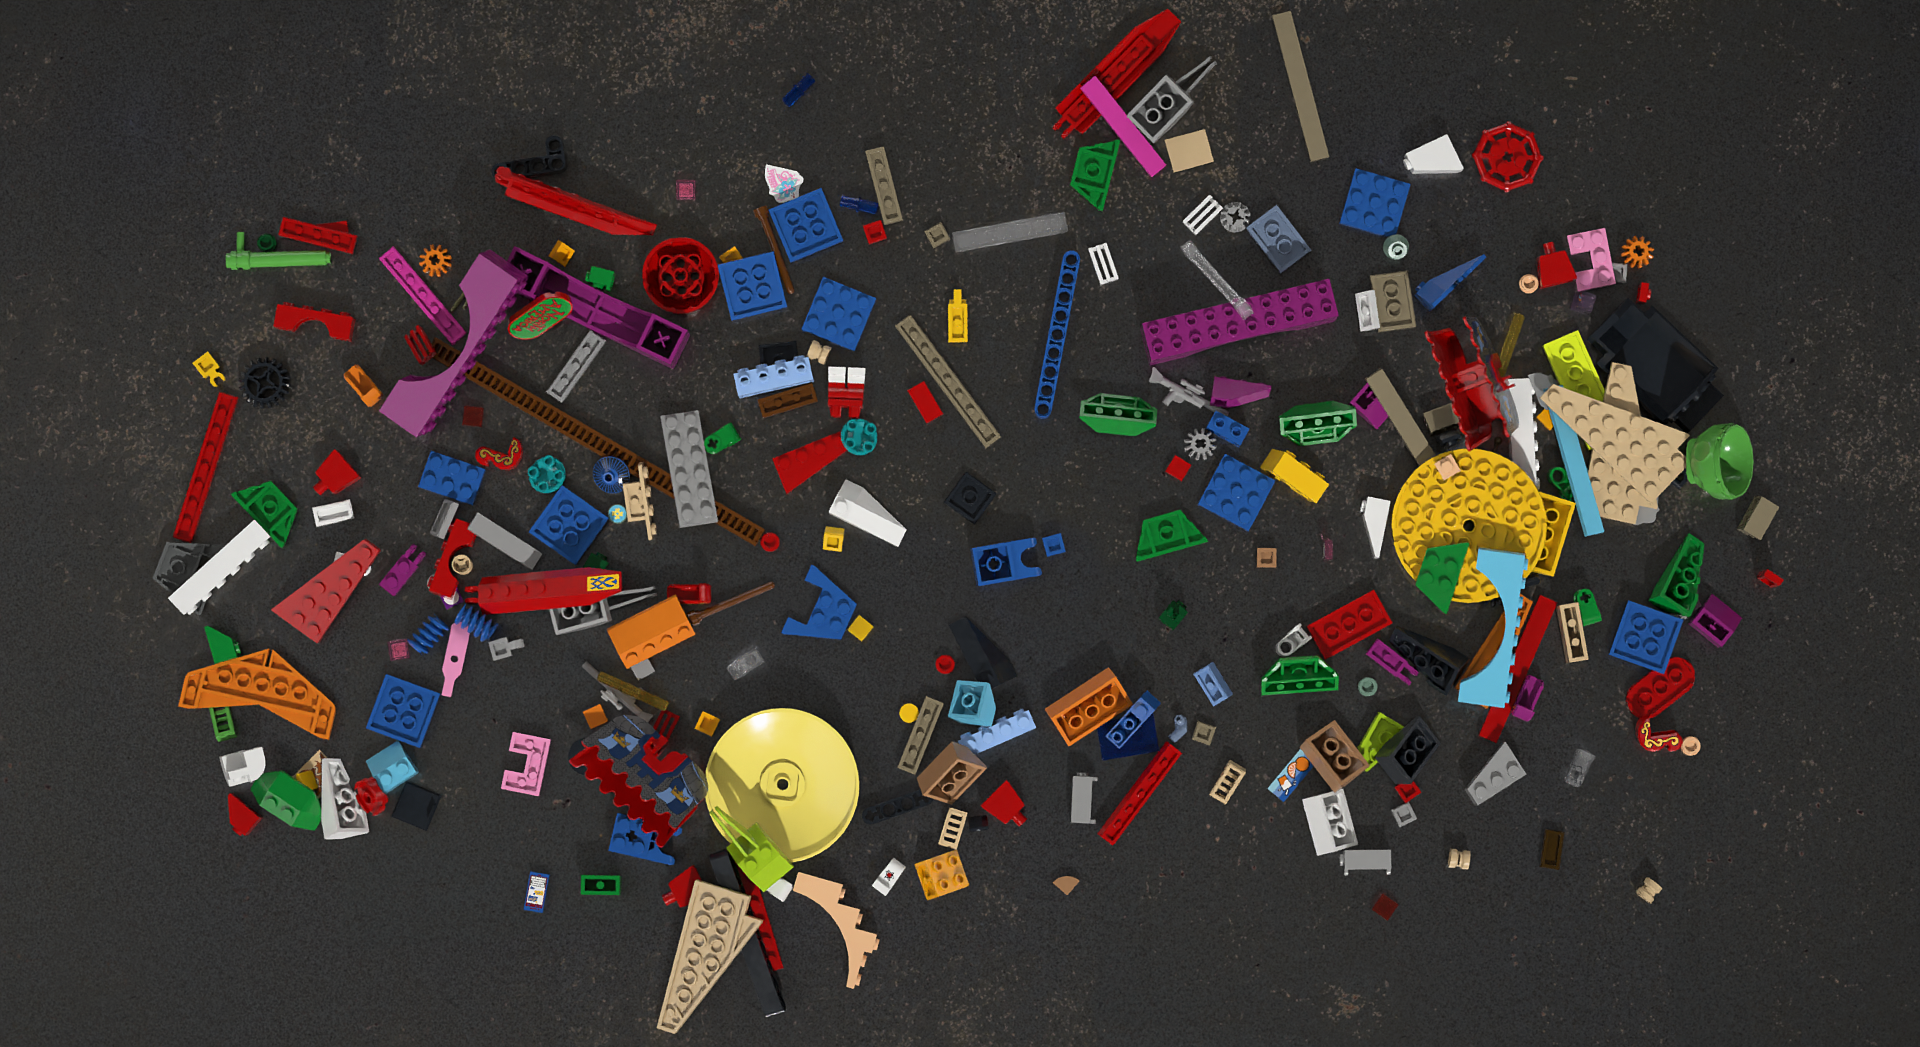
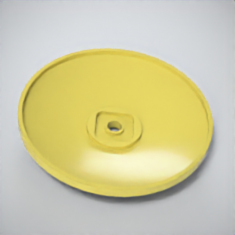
M792 708L762 710L734 724L714 747L705 773L708 782V792L705 798L709 812L711 810L714 811L736 839L741 834L715 810L716 806L746 829H749L757 822L791 863L811 858L837 841L848 827L854 815L859 797L857 764L844 738L823 719L811 713ZM780 779L788 781L787 789L782 790L778 787L777 783ZM711 816L715 826L718 828L720 833L725 837V839L729 843H732V839L728 836V834L720 826V824Z

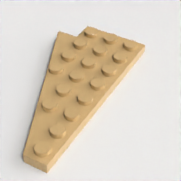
M1611 362L1603 403L1641 416L1632 367ZM1592 449L1587 472L1600 517L1636 524L1639 506L1653 509L1658 508L1656 499L1650 504Z
M1552 384L1539 397L1650 504L1686 468V457L1677 449L1690 436L1685 432Z
M698 879L695 880L657 1025L658 1029L673 1034L679 1031L763 923L762 919L746 915L751 899L750 895Z

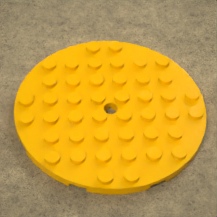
M1467 449L1448 451L1429 459L1419 466L1402 486L1392 514L1394 546L1402 565L1409 575L1417 581L1427 548L1465 542L1470 543L1452 601L1464 603L1488 601L1498 598L1500 595L1493 583L1476 569L1479 547L1525 553V558L1528 559L1527 570H1523L1522 577L1527 578L1538 563L1544 549L1547 534L1545 506L1532 479L1523 469L1508 458L1482 449H1473L1469 452ZM1452 454L1461 471L1443 480L1435 463ZM1465 521H1473L1475 527L1472 531L1465 530Z

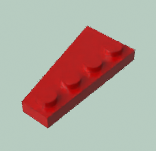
M841 431L772 459L785 492L788 494L848 450L841 441Z

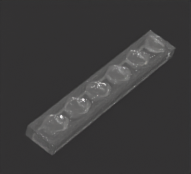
M1065 212L953 232L952 236L955 252L1065 233L1068 232Z

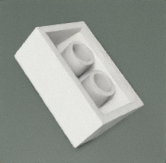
M1343 789L1336 793L1331 791L1302 799L1317 856L1358 845Z

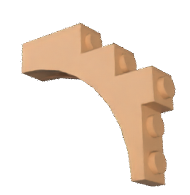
M798 872L793 891L805 895L820 904L832 916L842 932L849 956V974L846 987L854 989L855 985L859 986L862 974H858L860 966L864 967L867 959L864 952L872 953L873 950H877L880 939L876 938L877 934L855 928L856 925H860L863 914L859 913L860 909L838 903L839 900H843L846 889L842 888L843 884Z

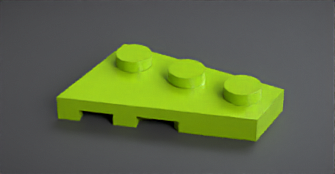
M1380 712L1375 716L1357 747L1358 751L1370 765L1365 770L1366 772L1378 763L1375 756L1382 746L1404 728V726Z

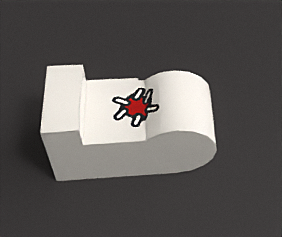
M893 858L872 886L886 896L906 866Z

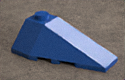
M1483 254L1429 280L1427 283L1423 281L1415 288L1417 293L1414 296L1430 312L1486 256Z

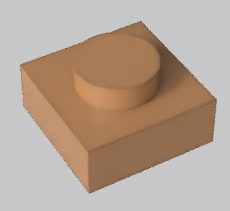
M1257 548L1256 568H1276L1277 548Z

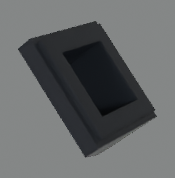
M986 815L968 818L970 832L989 829Z

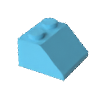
M957 680L948 717L960 724L992 727L996 706L990 684L986 682Z
M399 740L366 760L372 776L376 779L384 793L390 792L419 773Z

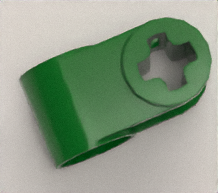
M732 422L728 423L705 439V450L710 454H716L740 441L741 437ZM709 441H717L715 449H713V447H708Z
M1562 467L1550 469L1547 472L1548 482L1564 500L1571 501L1573 494L1572 490H1570L1571 486L1567 472ZM1554 471L1560 472L1561 479L1559 481L1553 479Z
M1589 589L1577 590L1573 595L1574 603H1579L1582 626L1585 627L1602 621L1592 591ZM1582 594L1587 595L1585 601L1580 600Z

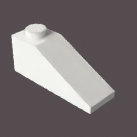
M1367 497L1365 501L1362 500L1360 511L1363 512L1362 518L1373 558L1377 559L1380 556L1390 501Z

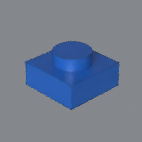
M1061 533L1042 538L1047 557L1066 552Z

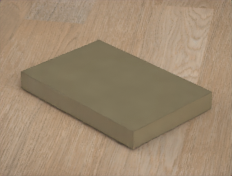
M1408 270L1370 275L1371 290H1375L1380 328H1377V331L1386 332L1415 328L1416 321Z

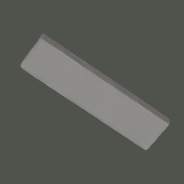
M590 330L546 392L563 403L601 350L606 340Z
M476 513L467 530L530 570H533L542 555L541 552L480 513Z

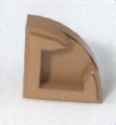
M1063 876L1056 879L1053 884L1068 895L1078 884L1079 880L1071 876Z

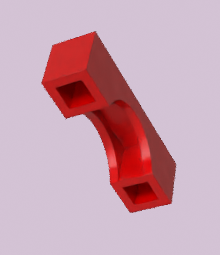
M283 302V305L277 304L273 325L276 329L296 332L298 327L304 322L317 320L326 325L331 338L352 342L356 319L351 317V313L340 312L338 315L333 314L332 310L321 308V311L313 310L314 307L302 305V308L294 307L295 304Z
M456 519L454 523L451 522L448 529L450 534L448 541L444 540L441 548L443 554L441 559H437L434 569L437 570L435 575L431 576L428 581L427 587H430V593L453 600L459 582L451 573L450 563L457 551L462 548L473 547L477 535L467 530L470 523Z

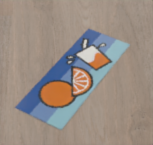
M1301 749L1267 788L1283 802L1313 767V764Z

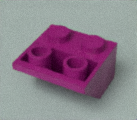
M1368 383L1348 404L1355 407L1356 412L1376 430L1388 418Z
M1711 594L1688 624L1719 648L1734 633L1742 617L1715 595Z

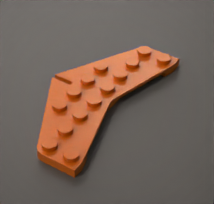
M265 649L191 671L185 676L178 707L196 709L260 705L311 734L330 740L336 714L335 704L275 650H272L269 667H266L270 649Z

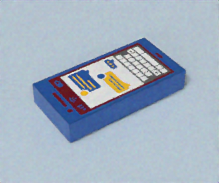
M530 871L523 910L543 913L549 874Z

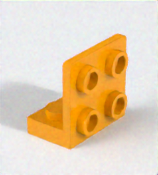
M957 850L914 864L927 900L969 886Z

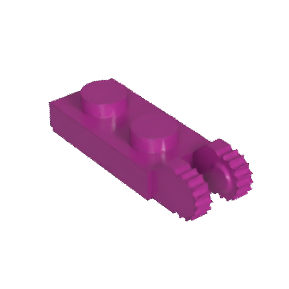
M415 544L410 546L379 583L382 588L394 597L417 570L418 565L426 556V553L422 551L414 562L408 559L417 548Z
M1376 639L1366 652L1368 657L1408 686L1412 682L1400 673L1405 667L1415 676L1419 673L1408 664V661L1379 639Z

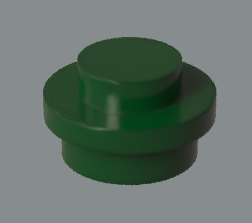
M268 233L262 234L257 240V246L262 252H272L277 244L275 237Z

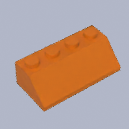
M676 594L606 629L626 669L696 635Z
M1108 667L1045 708V711L1067 745L1071 746L1131 707L1133 703L1115 674Z

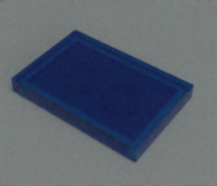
M1153 713L1120 749L1105 737L1120 719L1109 720L1097 728L1102 761L1159 751Z

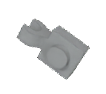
M508 637L488 642L493 661L513 656L512 650L525 647L523 639L509 642Z

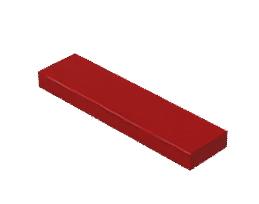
M287 217L282 218L278 233L282 237L349 254L354 253L358 238L354 234Z

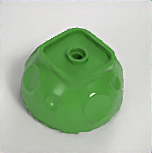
M1734 423L1712 425L1702 432L1698 438L1689 440L1686 449V474L1691 484H1697L1705 492L1718 499L1732 500L1746 493L1753 474L1754 460L1751 441L1743 427Z

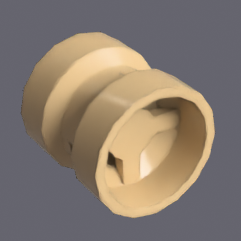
M813 340L806 357L811 360L818 359V362L824 365L830 354L831 347L827 345L822 347L818 341Z
M458 555L452 561V568L455 572L466 575L472 571L473 562L465 555Z
M1450 848L1448 867L1455 868L1457 866L1468 870L1470 851L1463 850L1460 852L1457 849Z
M1646 877L1643 881L1644 886L1638 888L1635 893L1651 904L1654 901L1655 894L1660 893L1662 887Z

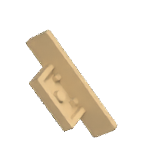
M639 462L640 481L623 483L628 522L646 520L648 540H653L654 534H657L656 524L652 523L651 518L654 515L653 504L649 503L651 487L646 482V478H649L648 467H644V462Z

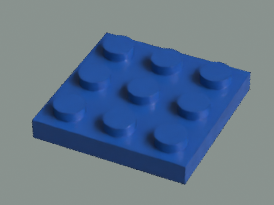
M1355 168L1339 224L1387 238L1391 235H1396L1411 184Z
M822 188L769 209L790 263L843 242Z
M774 251L718 264L731 321L787 307Z
M823 277L801 330L855 352L876 298Z
M1224 454L1198 505L1249 531L1276 480Z
M562 485L529 533L574 565H577L609 518Z
M1628 600L1609 655L1665 674L1684 620Z
M386 674L366 729L421 748L441 694Z

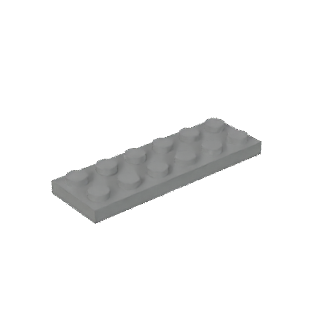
M698 410L660 416L679 528L718 522Z

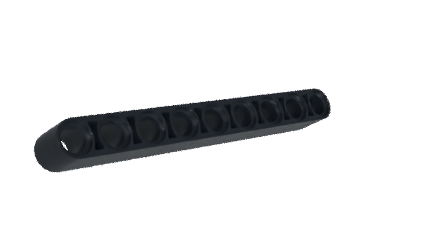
M727 848L710 854V862L718 885L746 894L735 860ZM749 903L746 915L754 917L751 905ZM758 928L742 948V953L766 1017L785 1012L786 1005Z

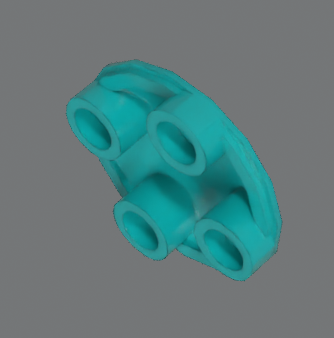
M862 418L849 420L841 431V441L844 447L855 455H866L872 452L877 443L876 426Z
M551 455L538 459L528 469L531 486L541 493H552L558 490L565 480L563 463Z

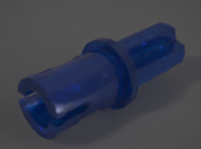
M806 73L796 85H792L793 88L782 98L783 103L790 107L801 95L804 96V92L816 82L814 78Z
M843 194L841 196L840 207L855 209L856 212L860 210L876 214L878 211V203L862 200L861 197L854 198Z

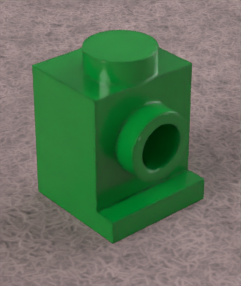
M592 266L591 271L588 270L586 273L585 281L591 283L594 288L603 289V287H606V290L611 292L616 274L614 271Z

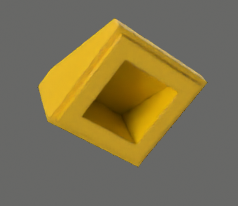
M826 526L823 549L842 552L845 529Z
M858 615L847 630L862 642L874 626Z
M309 770L296 774V779L310 789L318 788L313 771Z

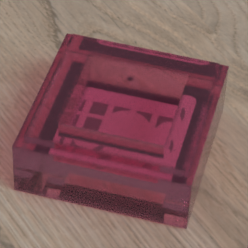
M676 180V200H696V181Z
M1325 540L1323 541V561H1330L1333 559V541Z
M407 639L387 642L390 661L410 658Z

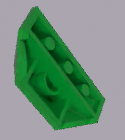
M1100 393L1081 401L1079 418L1099 433L1137 436L1156 426L1157 408L1152 407L1139 397Z
M1336 401L1295 405L1279 416L1280 434L1299 446L1337 442L1357 426L1356 408Z
M1318 655L1279 658L1261 678V695L1338 690L1339 675Z
M283 770L263 772L253 783L251 791L261 807L292 827L313 831L317 829L321 822V806L315 791Z

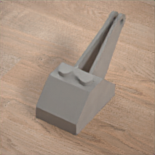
M1211 56L1176 82L1169 75H1165L1129 112L1127 117L1155 143L1192 106L1195 101L1188 94L1217 62L1211 63L1186 92L1180 86L1203 69L1211 61Z
M656 587L621 591L608 598L645 593L656 590ZM657 593L644 595L611 607L608 606V598H605L589 606L549 609L555 634L561 635L602 625L612 620L611 610L658 595Z

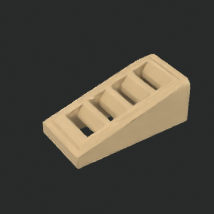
M1229 760L1209 795L1226 804L1245 775L1246 769ZM1230 768L1238 772L1239 775L1237 776L1229 771ZM1228 775L1235 780L1234 783L1225 778V776ZM1224 782L1225 784L1229 785L1231 788L1228 789V788H1226L1225 786L1221 785V783ZM1217 789H1221L1222 791L1227 793V795H1222L1221 793L1217 792Z
M949 807L939 845L957 850L967 812ZM951 814L962 817V820L950 818ZM953 822L959 824L960 827H952L949 826L948 823ZM949 829L958 832L957 836L946 833V830ZM944 837L955 839V843L945 841Z

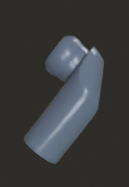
M1181 714L1175 716V731L1168 736L1173 743L1177 742L1187 732V719Z

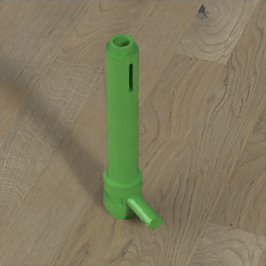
M237 232V251L226 253V267L232 270H238V268L248 270L251 267L316 266L331 263V253L326 250L244 251V232Z

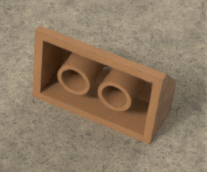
M1335 720L1306 739L1300 746V749L1334 793L1349 784L1370 766Z
M951 742L917 777L922 795L952 805L987 767L967 746Z

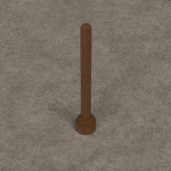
M767 205L753 210L755 218H758V221L762 223L771 250L774 251L776 263L786 290L789 294L794 293V287L768 220L769 209Z
M770 581L704 610H691L687 612L692 627L700 624L699 622L704 617L773 589L775 584Z

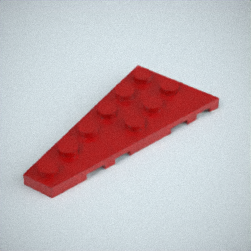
M367 539L362 540L272 608L271 611L314 642L319 643L381 549Z

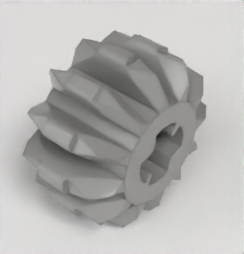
M1197 428L1194 429L1195 436L1189 432L1187 436L1191 440H1184L1185 444H1190L1184 450H1192L1188 456L1192 457L1195 453V460L1197 461L1200 455H1202L1203 460H1206V453L1212 456L1213 452L1210 449H1216V445L1210 444L1215 442L1216 438H1208L1212 434L1211 431L1204 435L1205 428L1201 429L1200 434ZM1197 440L1200 442L1201 440H1203L1205 442L1203 444L1205 448L1200 447L1198 449L1196 447L1197 443H1195V441Z

